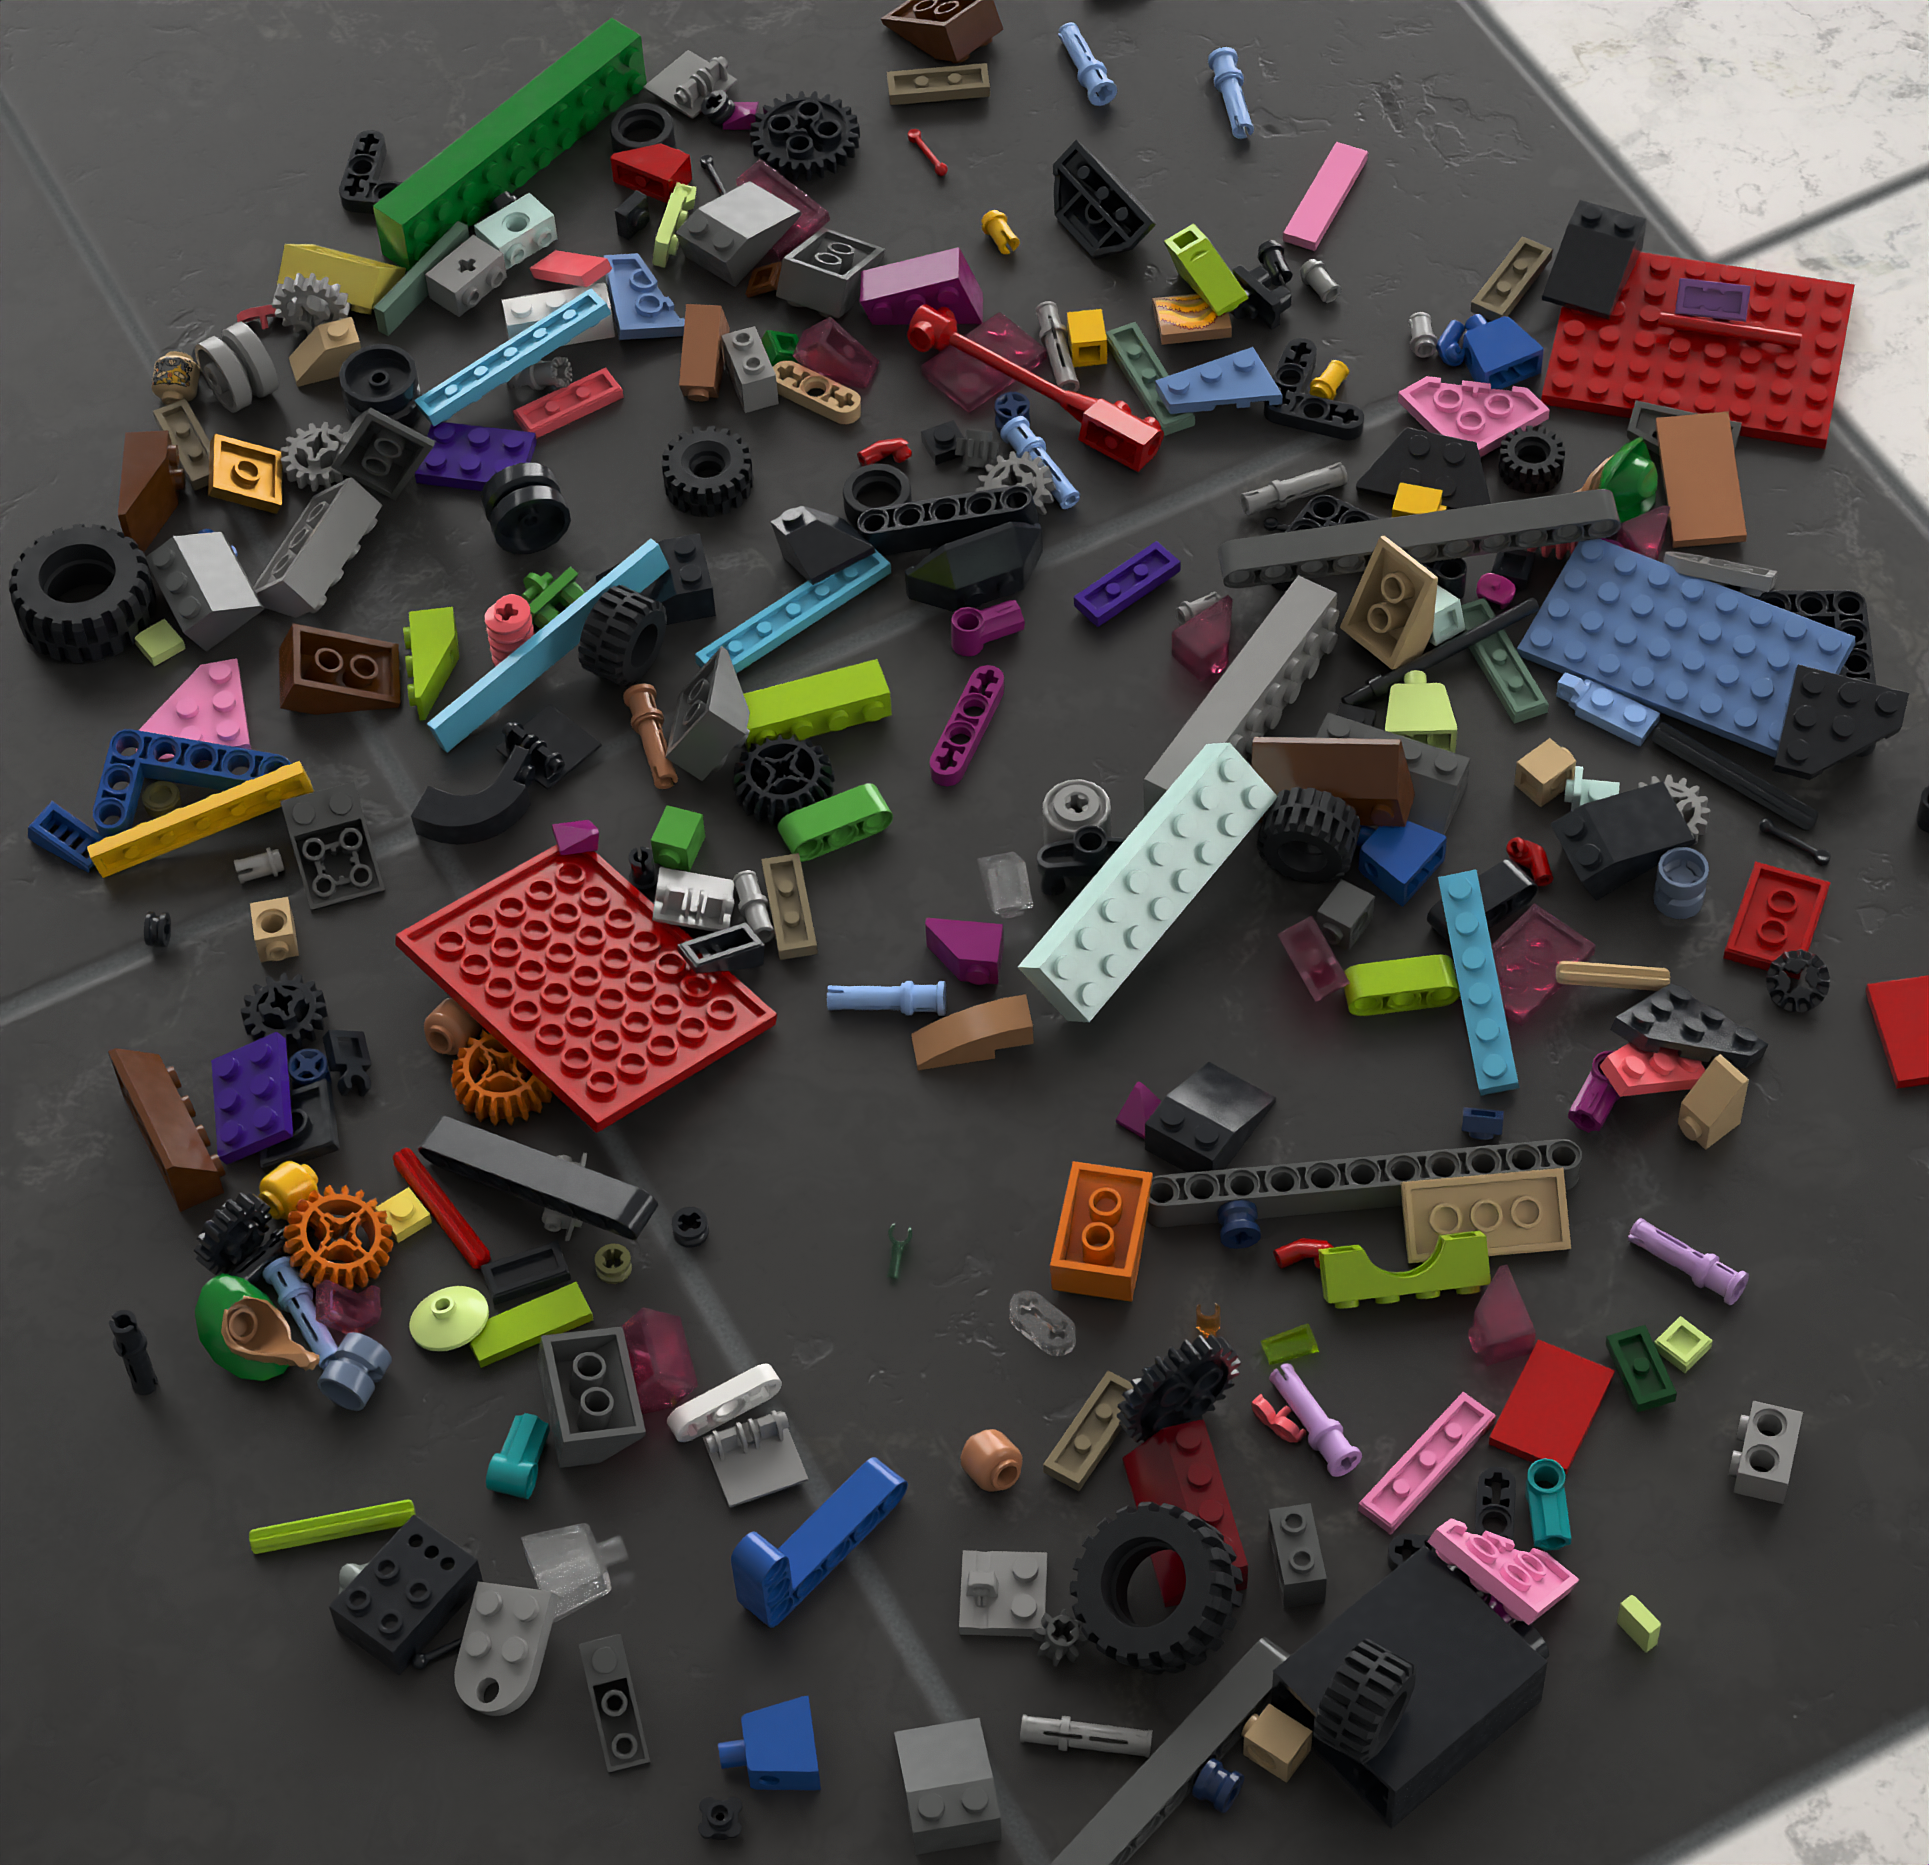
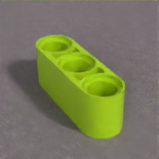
M1430 955L1358 964L1347 968L1342 974L1348 1009L1350 1013L1356 1016L1442 1007L1454 1003L1460 997L1453 959L1447 955Z

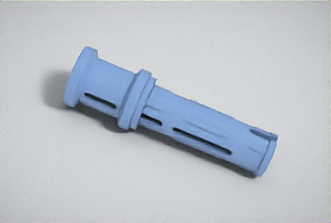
M1069 22L1062 25L1058 36L1078 69L1077 79L1081 86L1087 88L1089 101L1095 106L1108 104L1115 98L1117 87L1112 80L1107 78V69L1102 62L1094 58L1075 23Z
M1218 48L1210 53L1208 57V65L1215 73L1214 86L1223 95L1233 136L1238 139L1247 138L1244 127L1246 126L1249 135L1253 133L1254 127L1251 123L1241 88L1244 76L1241 70L1237 68L1238 56L1232 48Z
M1018 416L1008 421L1001 429V439L1005 443H1010L1016 451L1017 458H1021L1025 451L1029 452L1032 461L1039 456L1044 466H1048L1052 473L1056 490L1051 491V494L1058 501L1060 507L1068 509L1074 506L1080 499V493L1046 453L1045 441L1041 437L1035 436L1029 428V421L1024 416Z
M906 981L901 986L892 987L828 985L827 989L828 1010H901V1013L905 1015H913L914 1012H937L938 1016H945L947 991L945 981H939L937 985H914L913 981Z
M291 1256L278 1258L265 1268L263 1277L268 1284L273 1285L279 1296L277 1301L282 1310L291 1313L312 1352L320 1356V1368L325 1370L330 1361L338 1360L334 1355L338 1346L312 1302L313 1290L311 1286L300 1279L297 1272L298 1267L290 1266L289 1260Z

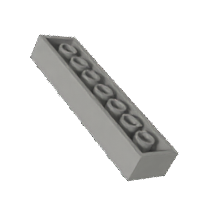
M1299 575L1144 778V817L1206 744L1231 743L1246 760L1252 754L1253 738L1263 737L1269 728L1274 729L1277 726L1282 710L1287 703H1294L1299 695L1302 683L1306 678L1311 679L1314 676L1322 656L1325 653L1330 654L1337 643L1338 634L1335 633V625L1339 617V610L1336 609V592Z

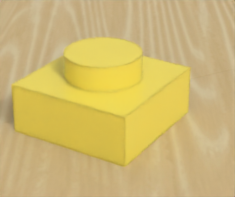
M409 1187L376 1206L375 1209L376 1212L386 1211L387 1219L383 1224L392 1225L393 1232L391 1235L398 1243L432 1223L430 1213Z

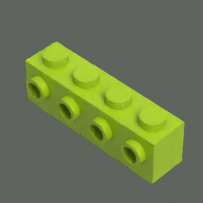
M878 659L743 694L750 711L747 729L750 732L745 741L748 752H750L751 743L761 746L765 737L770 741L777 740L779 733L784 739H790L796 734L799 740H805L811 736L830 731H840L849 726L868 721H877L892 715L890 690Z

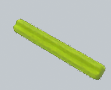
M407 1499L252 1529L249 1532L250 1546L253 1553L259 1554L403 1526L413 1515H416L412 1500Z

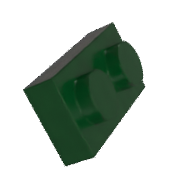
M1646 1325L1606 1337L1605 1345L1636 1413L1676 1401L1677 1392Z

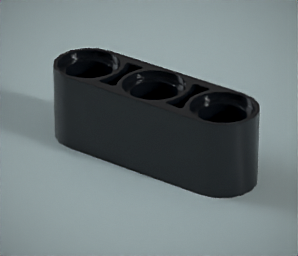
M1506 859L1478 876L1488 929L1526 906L1538 891V885L1512 859ZM1441 899L1430 909L1427 915V922L1451 946L1443 901Z

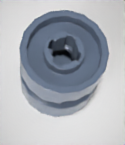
M1676 847L1668 850L1660 858L1653 897L1657 909L1667 917L1687 919L1695 916L1702 908L1709 866L1705 857L1697 850L1688 847Z
M352 1332L348 1333L334 1353L338 1360L328 1363L317 1381V1385L320 1391L337 1405L359 1411L365 1407L375 1390L374 1383L382 1379L392 1362V1357L377 1341L363 1334Z

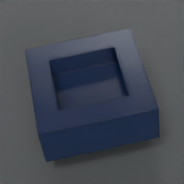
M1464 1107L1462 1131L1469 1132V1136L1476 1139H1493V1134L1502 1135L1504 1111Z

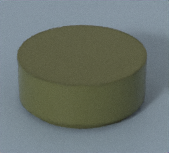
M169 781L154 782L147 786L142 794L144 808L154 818L171 813L173 810L180 808L182 804L178 787Z

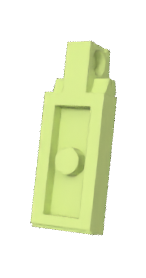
M680 182L676 183L655 239L653 265L665 268L669 255H676L679 241L675 232L687 220L688 210L694 209L695 186L680 184Z

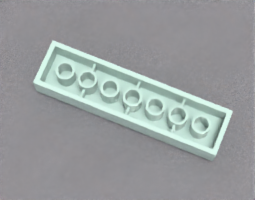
M1231 743L1206 744L1018 966L1019 970L1067 1021L1090 1022L1278 796Z

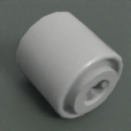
M1082 779L1067 780L1055 785L1046 794L1043 801L1044 845L1072 839L1078 829L1088 825L1102 828L1106 832L1107 837H1111L1110 799L1104 789L1095 783Z

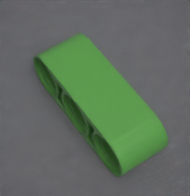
M864 784L786 815L778 824V831L791 854L799 853L800 861L804 862L885 830L893 821V814L878 788L874 784Z

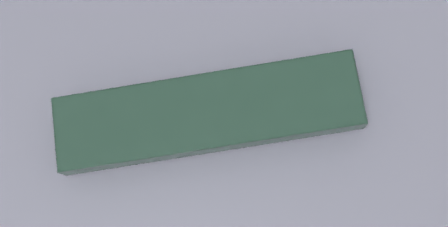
M457 221L374 306L379 332L389 336L429 295L425 274L470 238L467 225Z
M1133 322L1107 331L1106 337L1109 351L1150 417L1155 418L1160 423L1164 436L1194 426L1195 416L1192 412L1170 414L1158 395L1155 380L1169 375L1137 323Z
M1485 597L1461 605L1466 630L1460 634L1496 617ZM1504 629L1469 647L1514 724L1548 712L1549 704Z

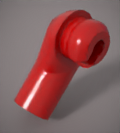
M903 438L879 440L858 452L857 458L862 466L875 464L892 454L895 462L902 463L912 456V450L908 447L909 442Z
M1520 837L1509 840L1506 852L1510 859L1519 865L1531 869L1534 882L1538 886L1550 884L1554 878L1545 850L1540 845L1523 840Z
M1301 1238L1275 1249L1273 1254L1276 1263L1281 1269L1306 1258H1313L1315 1266L1320 1269L1318 1249L1333 1248V1246L1326 1240Z

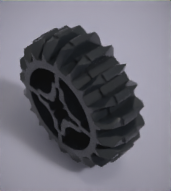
M779 733L777 740L773 741L765 737L761 746L751 743L750 752H741L740 762L735 763L734 779L732 781L733 790L736 791V800L739 806H743L747 816L755 815L758 824L768 819L773 828L786 815L830 798L834 792L833 782L835 781V776L829 756L824 755L821 745L813 746L809 738L799 742L796 734L790 739H784ZM802 772H807L812 777V779L809 780L805 778L804 773ZM756 781H759V782L763 783V787H764L765 789H764V790L760 789V788L755 784Z

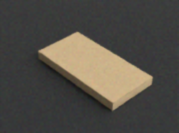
M1564 1168L1400 1182L1408 1263L1425 1262L1433 1253L1439 1235L1478 1230L1486 1235L1488 1256L1571 1249Z

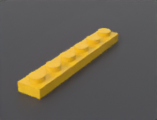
M298 761L282 766L258 778L247 780L241 785L221 793L210 795L206 799L186 807L175 809L171 813L149 822L141 823L114 836L106 837L99 842L87 846L92 862L102 878H105L281 807L280 801L312 793L314 789L301 762Z

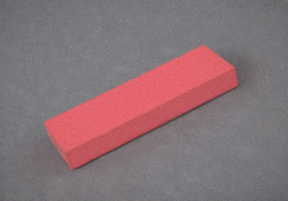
M555 250L529 269L535 279L588 287L609 273L612 267L607 258Z
M605 367L571 383L565 388H560L513 410L514 419L524 432L535 433L537 439L624 398L623 389Z

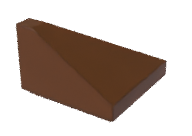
M782 262L753 269L745 295L749 298L776 290Z

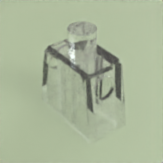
M586 1523L521 1537L525 1557L538 1590L551 1591L559 1596L553 1623L609 1593L612 1587L607 1567L628 1560L627 1551L620 1535L597 1544L589 1524Z

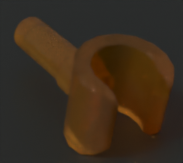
M1215 1303V1314L1205 1316L1201 1313V1305L1198 1304L1196 1307L1197 1329L1204 1333L1205 1339L1210 1334L1216 1337V1331L1220 1328L1221 1324L1220 1306Z

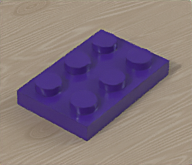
M441 422L435 427L431 424L427 437L434 440L435 444L415 472L416 483L482 491L488 480L502 469L519 463L531 462L537 443L536 434L533 432Z
M275 1032L211 1060L217 1154L222 1162L228 1165L293 1137L286 1038Z

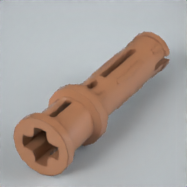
M646 683L636 684L625 691L623 700L626 706L630 708L633 716L631 718V726L641 736L654 785L659 789H667L674 786L673 782H678V776L672 762L665 758L668 746L662 730L664 716L662 711L657 709L655 703L657 693L654 686Z

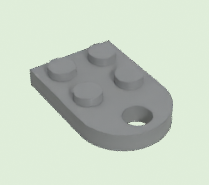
M1665 552L1663 561L1664 564L1674 567L1677 573L1706 579L1724 587L1728 586V584L1740 586V593L1759 597L1762 593L1769 592L1775 586L1778 572L1681 552Z
M478 1581L454 1674L457 1692L468 1706L485 1715L501 1716L515 1711L528 1700L538 1681L559 1600L558 1595L551 1591ZM498 1682L499 1692L497 1697L493 1701L485 1703L484 1692L490 1684Z

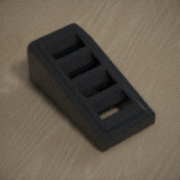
M742 923L680 943L677 950L695 973L750 969L762 966L764 964L765 945L747 923ZM701 954L703 958L699 959L696 955Z

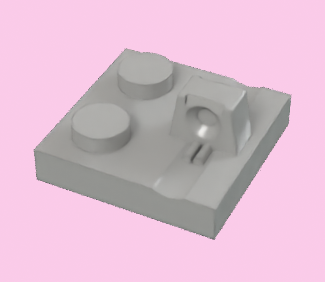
M963 1550L959 1634L1032 1637L1036 1628H1043L1041 1619L1046 1613L1047 1552H980Z

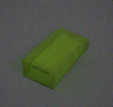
M1309 1323L1261 1340V1345L1269 1365L1319 1352Z

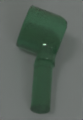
M896 1223L888 1231L889 1239L893 1243L887 1274L888 1278L897 1279L904 1246L909 1244L913 1238L911 1226L908 1229L907 1239L902 1242L897 1241L893 1236Z

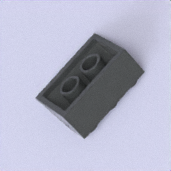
M222 532L173 536L146 556L148 566L183 633L206 652L264 610L232 547Z
M623 1326L541 1336L537 1364L559 1468L601 1463L645 1437L646 1430Z

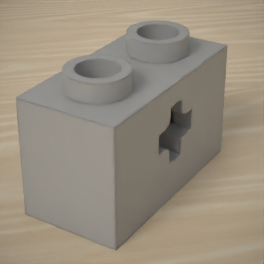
M472 235L428 271L425 277L429 298L460 317L467 310L476 306L491 290L500 286L507 278L503 253L475 235Z

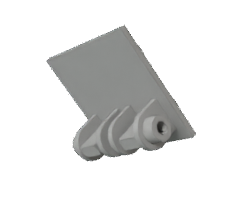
M687 50L644 85L643 89L693 119L702 112L701 104L707 95L716 90L726 92L738 81L727 73L729 63L724 57H714L709 63Z
M660 867L652 921L714 932L730 927V918L734 907V882L731 879Z
M774 1410L769 1415L754 1420L750 1418L747 1419L746 1423L741 1424L738 1422L735 1423L736 1426L719 1432L715 1430L712 1431V1434L703 1437L729 1508L809 1481L788 1427L790 1426L785 1412H776Z

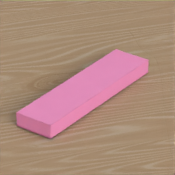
M1339 142L1335 143L1283 232L1284 242L1313 251L1316 250L1368 159V151Z
M1462 1392L1359 1502L1358 1511L1391 1535L1495 1423L1496 1415L1465 1392Z

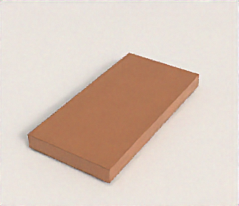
M1729 412L1656 418L1655 425L1673 548L1746 542L1747 532Z

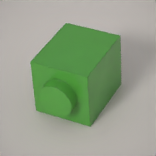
M667 805L651 838L654 863L668 869H680L690 872L705 839L703 814Z

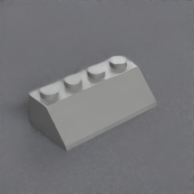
M352 477L313 496L253 586L264 608L297 618L308 612L313 614L324 605L327 600L325 596L326 591L341 579L344 574L341 568L346 561L351 560L360 550L361 545L358 542L362 536L368 534L374 528L378 521L375 516L382 507V504Z

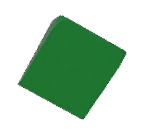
M766 330L761 341L772 367L781 361H793L798 364L805 363L807 358L796 334Z

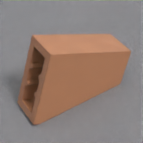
M686 304L679 387L683 396H688L687 398L693 401L703 402L708 401L709 397H719L724 368L721 335L727 334L730 331L722 306Z

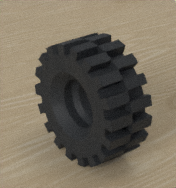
M707 426V431L703 432L700 431V427L692 428L693 434L688 435L685 431L678 434L679 442L672 439L668 443L669 450L664 449L662 454L663 461H661L666 496L669 495L670 502L674 506L679 503V510L684 513L692 509V515L700 517L701 512H707L708 517H716L715 511L721 510L724 515L730 513L731 505H734L736 508L742 505V497L748 499L751 494L750 488H753L754 483L751 453H749L747 443H742L741 436L737 433L730 437L729 429L722 428L720 432H716L715 426ZM704 470L720 472L718 475L710 478L696 476L697 473Z

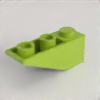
M1195 224L1188 226L1164 241L1178 274L1218 316L1234 310L1240 303L1249 299L1211 242Z
M453 607L409 612L410 627H403L405 647L412 650V655L405 656L408 678L414 677V684L407 685L410 707L417 706L420 720H426L459 660L458 633Z

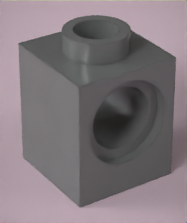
M1341 879L1317 911L1316 934L1320 935L1330 944H1338L1350 950L1373 919L1375 896Z

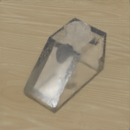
M1008 852L977 859L989 906L995 914L1001 913L1002 918H1012L1023 915L1025 908L1033 907L1026 864L1018 854Z

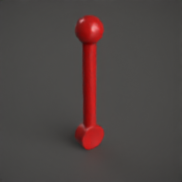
M919 129L909 130L908 140L919 146L935 166V173L938 176L947 174V165L940 163L923 142L921 131Z

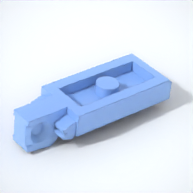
M1565 672L1557 683L1556 696L1569 702L1568 705L1575 710V716L1636 746L1643 744L1659 722V712L1595 681L1593 682L1589 679L1583 681L1581 678Z

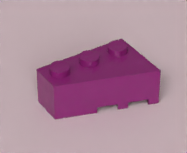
M959 247L861 271L860 303L872 325L910 324L913 315L923 304H927L936 310L943 306L949 308L954 313L957 324H983V292Z

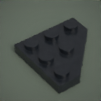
M1798 664L1792 681L1772 771L1811 780L1822 774L1825 769L1839 762L1843 763L1867 750L1870 745L1883 738L1888 739L1899 733L1903 724L1909 693Z
M1672 983L1616 1016L1610 1029L1643 1051L1658 1053L1660 1047L1678 1050L1679 1057L1709 1062L1711 1056L1717 1057L1721 1054L1724 1058L1729 1059V1062L1734 1067L1744 1069L1761 1059L1769 1045L1759 1039L1757 1034L1751 1029L1737 1025L1726 1018L1719 1009L1705 1005L1692 997L1690 991Z

